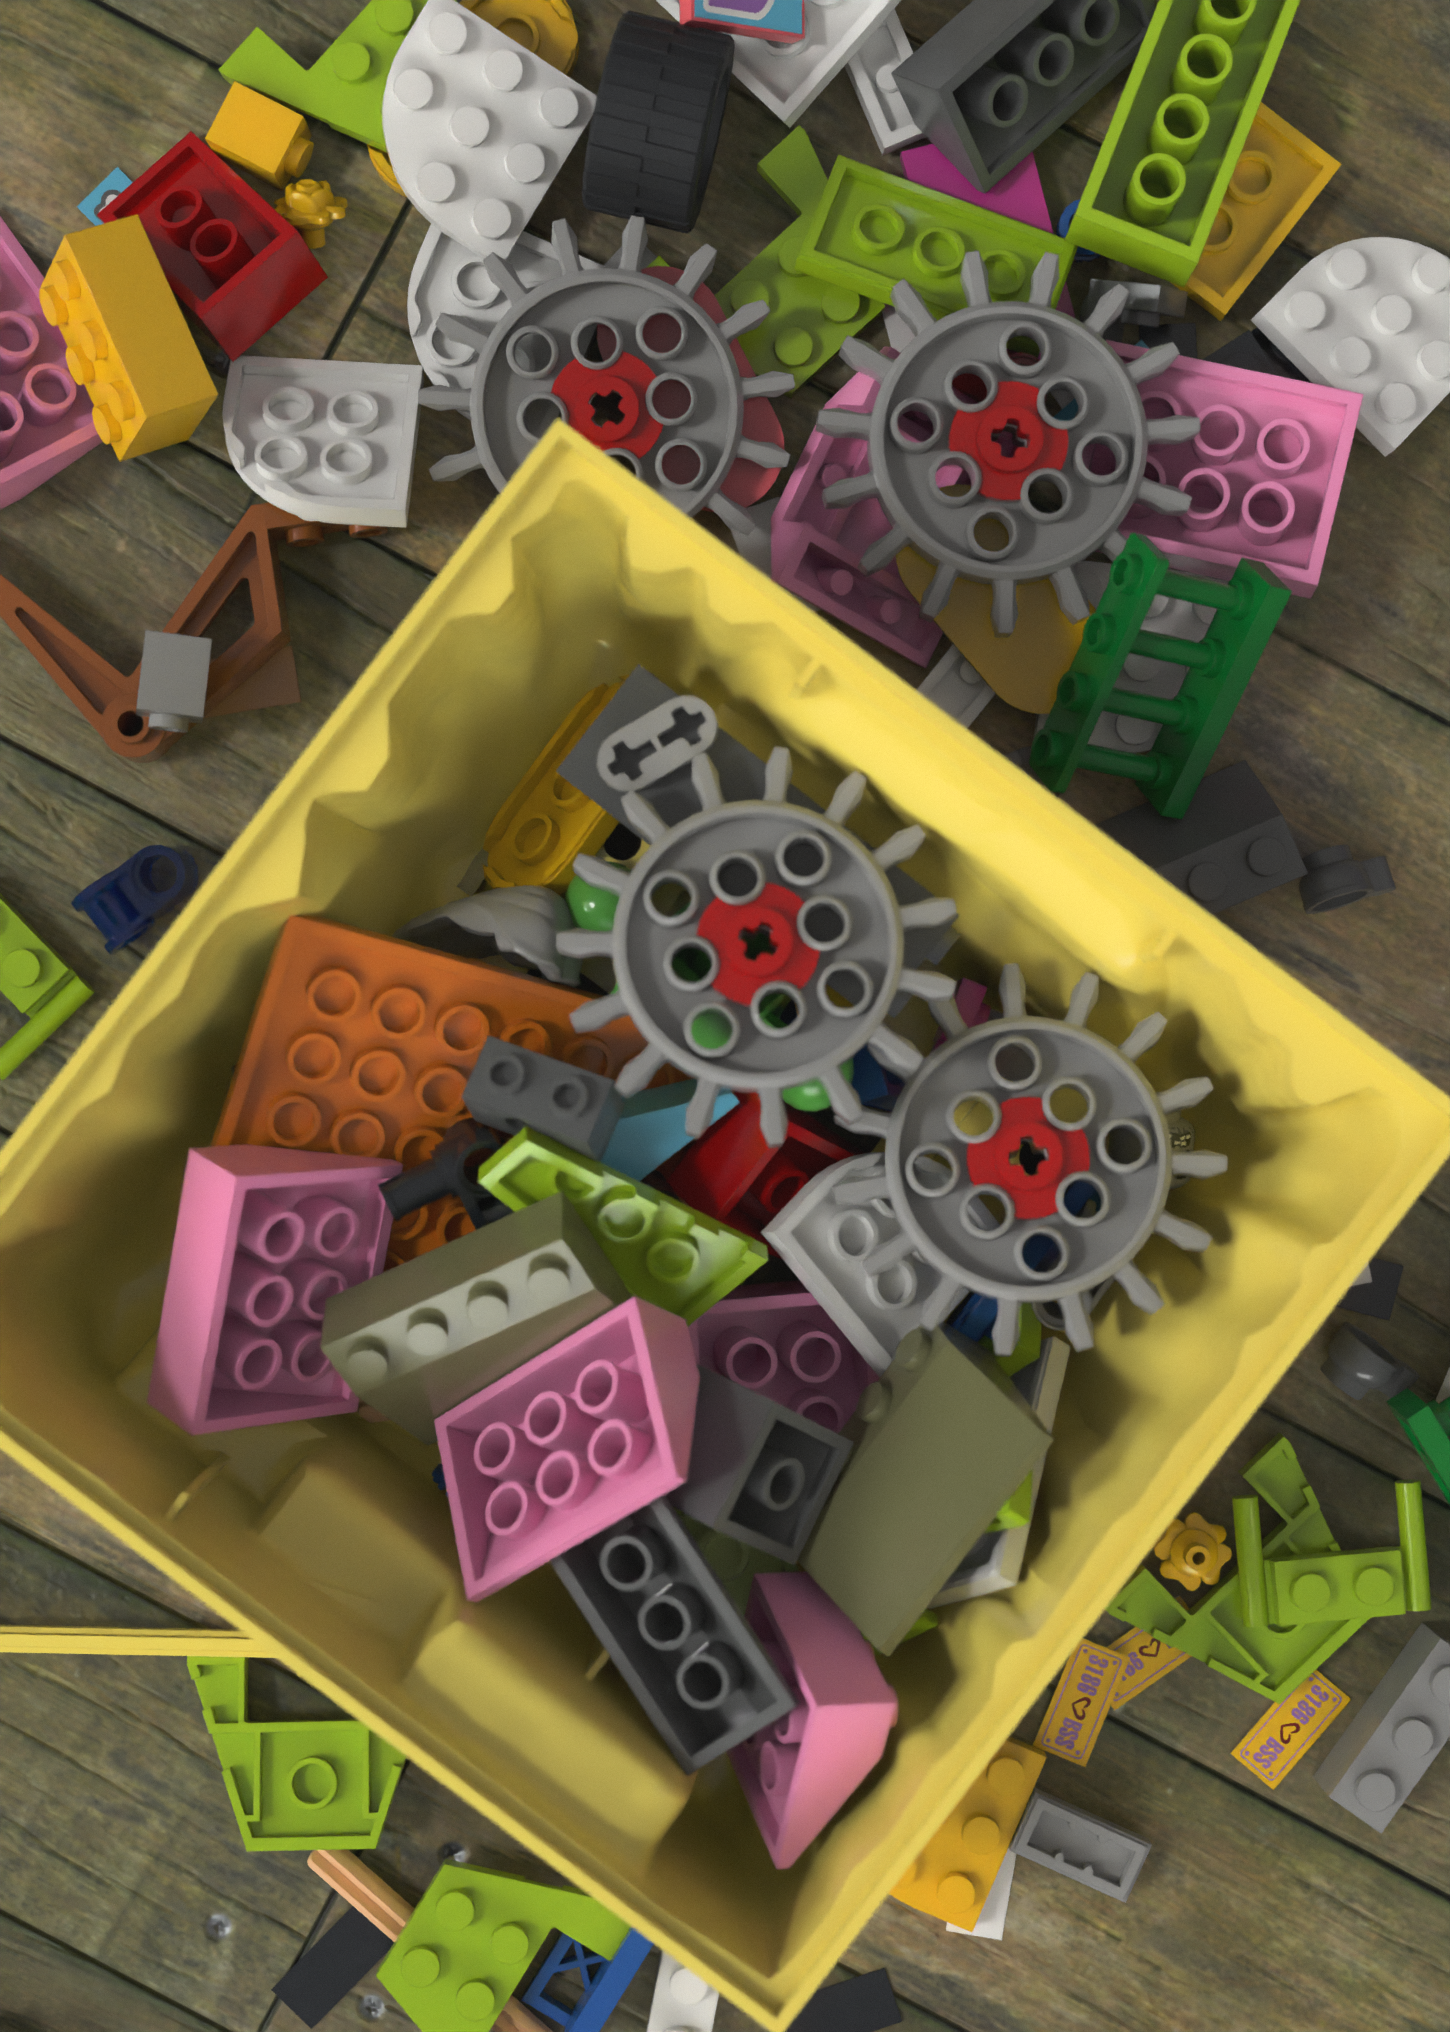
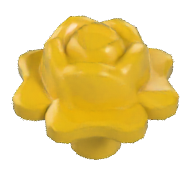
M300 179L296 184L290 183L287 185L285 197L274 201L275 210L294 228L299 229V234L309 249L325 246V228L333 223L334 220L344 218L346 216L345 208L348 207L346 198L334 197L327 180L316 182L312 179Z
M1196 1512L1189 1513L1184 1523L1174 1518L1165 1529V1535L1155 1543L1153 1548L1155 1555L1163 1560L1159 1567L1160 1574L1165 1578L1179 1580L1189 1591L1198 1589L1201 1580L1209 1585L1218 1583L1221 1567L1232 1557L1231 1548L1222 1543L1227 1535L1224 1527L1208 1523Z

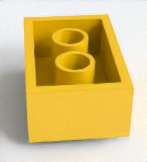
M138 214L64 235L39 290V299L47 321L52 326L58 325L67 344L66 361L73 379L78 385L85 384L94 404L92 417L100 439L105 444H112L119 462L189 440L217 398L218 392Z

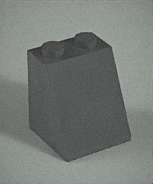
M697 1364L700 1381L687 1481L665 1493V1496L674 1508L707 1526L795 1565L854 1442Z

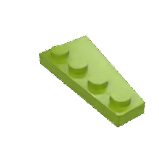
M528 1126L524 1127L479 1167L478 1182L515 1212L563 1191L623 1280L630 1295L686 1319L687 1327L768 1261L767 1245L599 1161H594Z

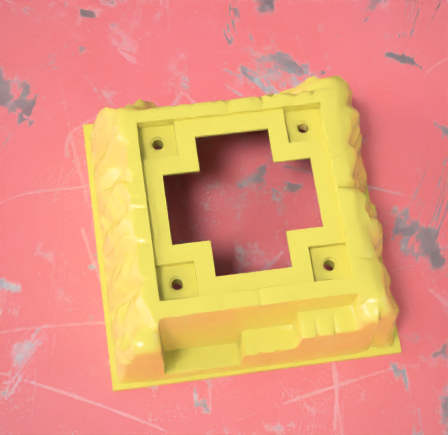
M557 418L0 1151V1449L771 2032H784L1450 1155V1097ZM638 664L679 696H695L705 701L715 712L719 727L766 764L775 747L789 748L793 770L790 783L826 811L832 803L837 787L852 772L856 771L865 776L866 782L860 806L848 818L845 826L874 849L884 845L896 832L917 824L926 835L923 844L911 859L896 866L937 898L954 899L956 913L959 916L951 927L958 931L960 936L937 965H934L925 958L917 970L935 971L955 981L966 978L984 985L988 988L982 1002L991 1005V1009L1003 1013L998 988L1004 964L1018 963L1026 983L1024 1002L1027 1016L1046 1017L1062 1021L1067 1016L1071 992L1085 972L1099 976L1098 1000L1088 1016L1086 1029L1098 1034L1116 1047L1123 1044L1130 1037L1140 1021L1156 1012L1164 1016L1168 1021L1157 1044L1142 1054L1136 1060L1135 1065L1146 1077L1155 1093L1171 1089L1185 1079L1208 1077L1213 1087L1211 1093L1195 1107L1181 1110V1117L1191 1122L1194 1127V1152L1207 1150L1227 1156L1226 1172L1222 1175L1206 1179L1190 1177V1180L1182 1187L1169 1190L1164 1210L1169 1214L1194 1222L1211 1235L1212 1239L1207 1249L1202 1253L1184 1250L1162 1236L1151 1234L1133 1258V1262L1139 1271L1156 1285L1165 1303L1164 1306L1150 1316L1132 1303L1123 1287L1117 1281L1112 1282L1089 1314L1093 1323L1094 1346L1080 1352L1076 1351L1065 1331L1053 1330L1042 1324L1041 1340L1055 1336L1071 1347L1051 1431L1054 1440L1047 1449L1017 1585L933 1609L926 1607V1609L937 1615V1626L897 1645L890 1656L883 1653L875 1656V1662L886 1684L894 1688L898 1700L897 1721L893 1727H889L882 1757L792 1866L784 1869H776L727 1753L724 1752L688 1776L686 1775L550 1561L477 1603L467 1600L449 1498L445 1495L447 1489L440 1490L437 1487L439 1484L433 1481L434 1477L432 1476L436 1466L442 1464L438 1441L426 1445L392 1420L374 1423L367 1422L365 1418L360 1417L358 1409L357 1412L190 1435L147 1403L189 1149L211 1146L232 1080V1067L237 1064L280 927L289 916H312L326 918L392 937L399 928L407 924L411 919L444 906L449 902L469 897L468 894L457 886L462 881L472 860L484 846L486 832L499 809L578 701L587 692L603 682L609 687L615 683L623 682L618 677L631 674ZM641 839V847L634 857L628 860H616L606 853L603 844L595 857H600L607 862L623 864L633 870L640 858L650 848V845ZM485 879L474 895L493 890V888ZM665 884L659 887L651 899L654 909L666 917H672L692 901L689 892L678 884ZM566 891L560 894L565 899ZM501 955L482 959L474 958L483 963L527 974L530 970L515 967ZM601 956L583 958L580 972L608 994H611L617 984L613 958ZM913 995L895 1018L886 1013L883 1023L894 1033L911 1041L921 1055L926 1058L930 1055L934 1044L933 1039L939 1025L930 1015L928 1001ZM1060 1089L1050 1097L1049 1105L1052 1114L1064 1123H1076L1087 1115L1086 1100L1081 1093L1074 1089ZM966 1101L959 1105L954 1112L956 1126L968 1135H981L987 1132L993 1124L991 1111L985 1104L979 1101ZM1110 1133L1106 1135L1104 1141V1147L1107 1155ZM881 1138L871 1152H885L886 1140ZM1024 1144L1020 1145L1016 1157L1009 1159L1011 1165H1020L1019 1153ZM933 1153L923 1155V1157L936 1161L952 1171L949 1162L943 1156ZM1024 1171L1025 1176H1034V1174H1028ZM988 1194L979 1195L980 1200L1002 1226L1006 1220V1210L1003 1203L995 1196ZM971 1291L966 1294L943 1322L946 1323ZM796 1561V1565L798 1567L799 1572H807L801 1566V1564L798 1561Z

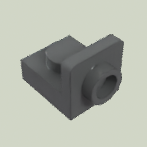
M1091 279L1089 294L1083 300L1080 310V322L1084 323L1092 315L1100 297L1117 284L1125 287L1130 292L1120 317L1102 335L1105 341L1110 340L1122 343L1125 324L1159 328L1160 316L1184 318L1188 292L1163 285Z

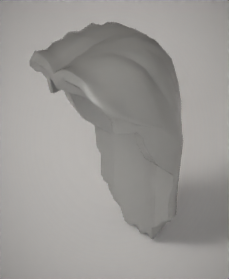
M523 885L481 892L425 912L411 919L392 936L466 958L482 959L501 955L515 967L541 970V979L555 981L573 988L581 985L579 974L583 958L577 959L559 954L556 948L557 933L576 928L565 899L551 888Z

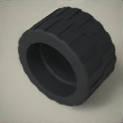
M630 10L623 14L617 24L606 57L587 143L582 188L583 204L587 210L628 220L631 215L643 217L648 225L685 234L694 229L707 190L726 108L735 44L731 35L704 28H693L681 25L679 22Z

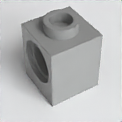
M145 630L136 715L149 717V728L186 733L188 732L189 722L202 724L212 639Z

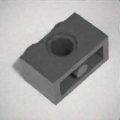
M488 1036L461 1096L476 1122L514 1136L524 1127L528 1126L555 1139L556 1142L601 1162L625 1106L620 1093L615 1088L614 1080Z

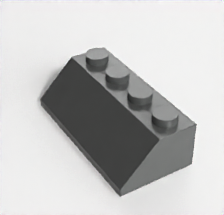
M973 0L891 74L915 125L977 191L986 193L1136 59L1156 6L1153 0Z
M1246 760L1202 778L1183 819L1160 815L1150 801L1093 825L1210 915L1308 874L1283 814Z
M665 1494L549 1560L687 1776L792 1710L800 1703Z

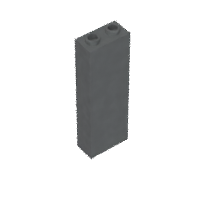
M638 664L556 772L651 846V843L630 825L622 808L621 798L628 792H621L609 786L600 776L597 767L598 751L602 743L611 734L665 702L679 697L678 694ZM685 709L678 710L674 714L677 726L659 737L664 747L680 738L687 740L691 746L702 740L698 729L706 723L705 717L702 713L691 716ZM719 727L718 737L713 747L706 754L718 771L723 799L726 803L763 800L766 795L765 768L767 764ZM651 742L641 749L633 751L625 743L619 745L615 749L619 760L611 766L612 772L615 776L620 773H626L632 780L638 779L643 774L639 763L657 752L655 746ZM692 762L650 787L636 792L652 804L658 816L671 828L692 815L703 811L700 799L692 786ZM789 784L786 794L787 803L807 808L821 815L826 812L825 809L793 784ZM845 825L843 826V828L846 829L849 833H851L854 837H856L868 849L869 852L876 850L867 842H865L862 838L856 835L853 831L847 828ZM806 844L791 847L783 857L786 868L792 874L799 877L812 876L823 866L820 853L814 847ZM732 864L725 867L717 878L722 891L733 897L748 895L755 889L758 883L755 873L749 867L742 864ZM894 866L885 873L898 905L915 904L929 898H937L897 866ZM829 909L814 910L804 920L807 934L818 942H832L843 933L842 920L835 912ZM956 913L952 920L936 928H920L903 932L904 952L902 965L917 970L925 958L934 965H937L960 936V933L951 927L959 914ZM837 974L826 982L827 985L854 1006H857L864 998L862 984L856 977L850 974ZM895 993L887 1013L895 1018L913 995Z

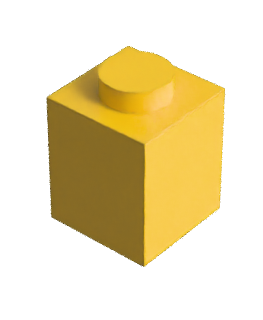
M236 81L233 82L205 137L211 150L220 159L284 191L291 175L296 178L302 175L310 161L314 148V143L309 141L312 134L304 116Z

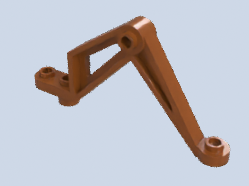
M271 503L256 504L249 507L162 631L165 633L202 637L241 582L244 580L249 581L254 625L209 665L203 718L291 641L277 541L286 540V546L306 547L324 542V534L349 530L350 537L368 538L387 533L388 528L386 526L306 521ZM0 574V617L90 722L110 749L132 762L149 763L165 755L170 747L186 734L149 728V717L136 715L142 660L132 675L126 677ZM143 721L141 732L133 736V728L138 722ZM189 722L188 731L191 730L197 723Z

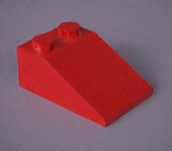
M192 131L97 214V217L103 224L138 214L178 306L233 362L328 278L299 232Z
M735 1091L733 1094L740 1103L705 1130L700 1139L686 1152L683 1160L666 1182L691 1208L767 1245L768 1254L783 1260L763 1236L762 1230L814 1176L840 1160L854 1155L865 1154V1152L804 1111L796 1109L784 1101L783 1106L788 1125L783 1146L768 1148L760 1128L762 1109L759 1094Z

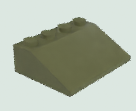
M560 1191L327 1298L320 1348L358 1398L426 1445H430L438 1441L434 1423L436 1418L631 1299L632 1296L565 1193Z
M945 1322L940 1323L931 1332L920 1325L917 1329L909 1331L899 1343L894 1360L879 1380L868 1385L860 1395L855 1412L838 1433L853 1441V1446L797 1559L801 1566L875 1648L887 1656L891 1655L1054 1440L989 1349Z

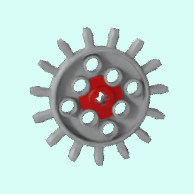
M631 215L622 234V258L618 269L598 268L584 270L579 258L578 238L565 218L552 221L551 244L560 262V277L552 279L530 291L522 284L513 266L492 252L483 260L491 282L505 293L512 305L497 323L492 333L483 332L462 316L441 313L435 324L451 341L475 349L480 356L475 369L472 388L454 389L443 385H435L419 389L418 391L419 404L437 411L462 409L471 413L472 431L476 446L461 454L445 456L429 469L433 482L456 481L471 471L485 468L490 480L499 493H501L542 440V438L533 435L526 426L525 415L528 407L537 400L549 399L559 407L562 414V422L608 457L623 455L630 459L636 469V478L691 519L705 506L718 514L728 528L748 536L756 527V524L745 507L730 500L723 494L720 489L721 484L727 477L735 458H745L765 468L787 467L790 454L775 443L758 442L741 435L744 414L743 401L754 397H778L794 389L795 384L793 374L771 371L757 377H740L729 345L740 335L757 329L770 313V309L763 299L743 305L724 322L716 324L704 309L693 300L699 286L712 273L717 256V250L707 243L690 256L684 273L673 286L658 278L643 274L641 263L648 243L646 222L643 217ZM661 314L673 317L681 327L680 342L673 350L666 353L652 351L647 347L643 339L645 324L652 317ZM594 324L608 326L613 330L617 341L613 355L608 360L599 363L585 359L579 348V339L582 332ZM528 334H540L551 345V360L544 369L538 372H527L516 361V346L520 339ZM664 381H679L690 392V407L679 418H664L656 412L653 406L654 391ZM613 392L619 394L622 399L618 407L625 414L623 420L619 424L608 420L603 426L598 425L594 421L597 410L591 405L593 398L597 394L605 398L611 396ZM677 445L691 447L700 458L699 474L693 481L686 484H676L670 481L665 476L662 468L664 455L670 448Z
M979 250L965 253L961 265L960 282L968 308L961 309L940 320L935 319L930 313L920 293L903 279L893 286L890 297L896 313L909 326L915 338L902 350L897 359L889 358L868 342L848 335L840 347L838 356L852 369L876 380L881 387L872 413H858L841 408L823 409L818 412L815 431L833 438H857L867 441L870 471L859 477L840 479L824 489L821 496L824 508L843 509L870 498L878 499L882 511L893 529L884 537L869 545L857 568L865 577H868L886 568L895 555L908 546L930 564L936 566L935 576L922 594L919 618L930 623L948 604L951 588L957 577L992 585L993 602L990 620L995 638H1008L1013 633L1018 617L1016 586L1049 579L1053 584L1060 609L1070 623L1075 625L1085 621L1090 616L1088 597L1077 579L1074 566L1084 561L1097 549L1108 556L1112 562L1122 553L1128 539L1121 534L1118 526L1126 517L1133 503L1146 506L1162 515L1182 516L1188 511L1193 498L1175 486L1160 484L1143 476L1146 467L1148 445H1178L1194 439L1201 431L1200 418L1174 415L1162 419H1146L1140 393L1137 389V385L1161 376L1180 354L1174 342L1153 347L1140 358L1131 363L1124 364L1114 349L1102 338L1104 331L1120 317L1130 292L1121 284H1117L1100 297L1092 315L1084 323L1068 314L1052 309L1051 298L1059 280V258L1057 254L1044 253L1031 276L1030 297L1028 303L1016 301L992 302L988 288V270ZM1016 336L1031 338L1039 346L1041 352L1040 361L1028 367L1015 364L1007 354V341ZM965 373L980 377L986 385L987 398L973 405L961 402L953 393L952 380ZM1053 390L1069 392L1077 401L1078 416L1069 421L1054 419L1045 408V395ZM909 411L924 413L933 424V436L924 442L918 443L905 439L899 432L898 418ZM1002 431L1012 433V444L1018 447L1010 458L1002 456L1001 444L994 442L997 441ZM1090 444L1107 446L1113 452L1116 459L1115 471L1105 476L1091 473L1083 463V449ZM946 465L962 467L970 476L971 490L960 497H951L944 494L937 486L936 472ZM1039 481H1047L1054 484L1062 495L1061 509L1050 514L1037 511L1031 505L1028 498L1029 486ZM983 519L1000 521L1006 527L1009 534L1008 546L996 552L983 549L978 545L974 537L975 524Z
M774 748L765 768L766 795L763 800L726 803L723 799L718 771L708 755L702 753L692 756V786L700 799L703 811L681 821L672 828L663 822L649 801L633 790H630L621 798L622 808L630 825L651 843L650 848L640 858L631 873L625 872L600 857L580 853L573 864L574 873L589 886L608 891L620 898L615 913L613 930L592 931L576 928L558 932L556 935V948L559 954L577 959L595 956L613 958L619 990L604 998L588 1001L572 1012L569 1016L576 1033L599 1030L613 1020L630 1016L638 1031L648 1042V1045L639 1056L624 1066L615 1084L616 1090L625 1099L644 1089L654 1073L667 1062L690 1077L697 1079L698 1087L696 1093L686 1109V1135L696 1139H700L711 1124L714 1105L722 1089L759 1094L762 1109L760 1128L768 1148L783 1146L788 1125L783 1106V1091L800 1087L816 1080L824 1087L833 1111L848 1126L856 1123L863 1117L859 1095L842 1073L841 1066L857 1054L865 1044L881 1053L894 1067L912 1074L924 1059L911 1041L894 1033L883 1023L895 993H907L927 1001H950L955 990L956 981L935 971L911 969L902 965L904 952L903 932L920 928H936L952 920L957 912L955 901L951 898H929L915 904L898 905L891 884L885 875L894 866L912 858L923 844L926 836L918 824L896 832L884 845L869 852L856 837L843 828L848 818L860 806L866 777L856 771L852 772L837 787L832 803L822 815L807 808L787 803L786 794L793 773L789 748ZM799 844L814 847L822 857V868L816 874L809 877H799L792 874L786 868L783 860L785 853L791 847ZM732 864H742L749 867L757 877L758 883L755 889L742 897H733L723 892L717 878L725 867ZM665 884H678L689 892L692 901L687 911L676 917H666L659 914L652 906L651 899L654 892ZM829 909L835 912L842 920L843 933L832 942H818L807 934L804 927L805 918L814 910ZM760 932L767 934L770 937L768 949L774 955L761 953L756 961L746 958V943L741 939L744 937L748 940H755ZM688 948L703 951L712 963L708 976L696 983H687L675 976L671 968L674 957L680 951ZM844 973L856 977L864 989L863 1000L857 1006L847 1009L833 1005L825 994V984L832 976ZM780 993L787 995L797 1005L798 1018L789 1027L775 1029L767 1026L761 1020L758 1006L765 997L771 994ZM705 1014H719L730 1023L732 1036L724 1046L717 1049H707L700 1046L694 1040L691 1033L692 1026L699 1017Z
M1018 963L1004 964L998 988L1003 1006V1019L989 1021L969 1028L961 1018L953 997L950 1001H928L930 1015L942 1029L947 1041L926 1057L913 1074L894 1067L881 1053L867 1045L868 1052L877 1064L894 1073L905 1083L893 1113H881L861 1105L863 1117L850 1126L835 1114V1123L848 1131L859 1134H871L886 1140L885 1172L870 1177H850L834 1185L835 1203L857 1206L870 1200L888 1198L902 1227V1231L897 1236L872 1249L861 1263L862 1268L868 1277H873L890 1271L905 1256L918 1251L926 1262L942 1275L938 1287L924 1302L919 1322L921 1327L930 1332L948 1317L955 1297L963 1288L981 1296L997 1300L998 1312L992 1331L996 1356L1010 1357L1020 1337L1019 1311L1022 1303L1057 1301L1063 1313L1066 1335L1076 1351L1080 1352L1094 1346L1093 1323L1085 1309L1082 1293L1101 1284L1110 1277L1123 1287L1135 1306L1150 1316L1153 1315L1165 1303L1156 1285L1139 1271L1132 1260L1149 1236L1156 1234L1168 1239L1181 1249L1201 1253L1207 1249L1212 1239V1236L1196 1223L1180 1219L1164 1210L1171 1177L1188 1176L1206 1179L1222 1175L1227 1171V1156L1207 1150L1195 1152L1173 1151L1165 1117L1175 1111L1195 1107L1213 1090L1212 1084L1208 1077L1185 1079L1164 1092H1154L1146 1077L1135 1065V1062L1142 1054L1157 1044L1168 1020L1159 1012L1140 1021L1130 1037L1118 1047L1098 1034L1087 1030L1086 1021L1098 1000L1099 976L1085 972L1073 988L1070 996L1069 1010L1063 1021L1046 1017L1027 1016L1024 1002L1026 983ZM1005 1049H1021L1032 1059L1033 1073L1030 1077L1020 1082L1007 1081L997 1072L995 1058ZM1064 1088L1078 1091L1086 1100L1087 1115L1076 1123H1064L1058 1120L1052 1114L1049 1100L1053 1093ZM966 1101H979L985 1104L992 1113L993 1124L991 1128L977 1136L963 1133L954 1121V1112L957 1107ZM1117 1129H1125L1134 1133L1142 1146L1140 1159L1128 1165L1112 1161L1104 1147L1106 1135ZM1021 1144H1030V1150L1034 1155H1044L1045 1161L1038 1164L1034 1176H1025L1022 1165L1010 1164L1009 1159L1016 1157ZM925 1154H938L949 1162L952 1169V1177L942 1188L927 1189L915 1180L912 1172L913 1165L918 1158ZM1077 1182L1092 1185L1098 1191L1101 1198L1099 1213L1087 1219L1071 1215L1063 1202L1064 1190L1069 1185ZM979 1195H992L1003 1203L1006 1210V1220L998 1229L982 1231L973 1226L969 1221L967 1206L973 1198ZM1034 1236H1046L1052 1239L1060 1250V1262L1057 1268L1047 1273H1038L1028 1268L1022 1258V1246L1026 1240Z

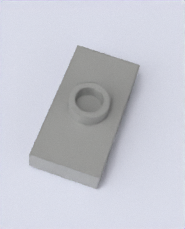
M1034 1787L1009 1845V1850L1126 1903L1152 1844L1148 1838Z

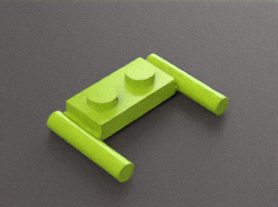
M0 893V991L22 1014H27L31 1018L0 1048V1079L4 1081L95 993V990L84 978L74 971Z
M1405 1479L1395 1481L1400 1546L1272 1557L1268 1559H1263L1258 1496H1233L1232 1505L1243 1626L1264 1627L1269 1624L1290 1626L1406 1614V1611L1431 1610L1421 1480Z

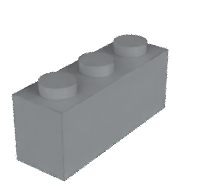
M1421 1623L1313 1776L1328 1797L1381 1834L1450 1738V1642L1424 1623Z

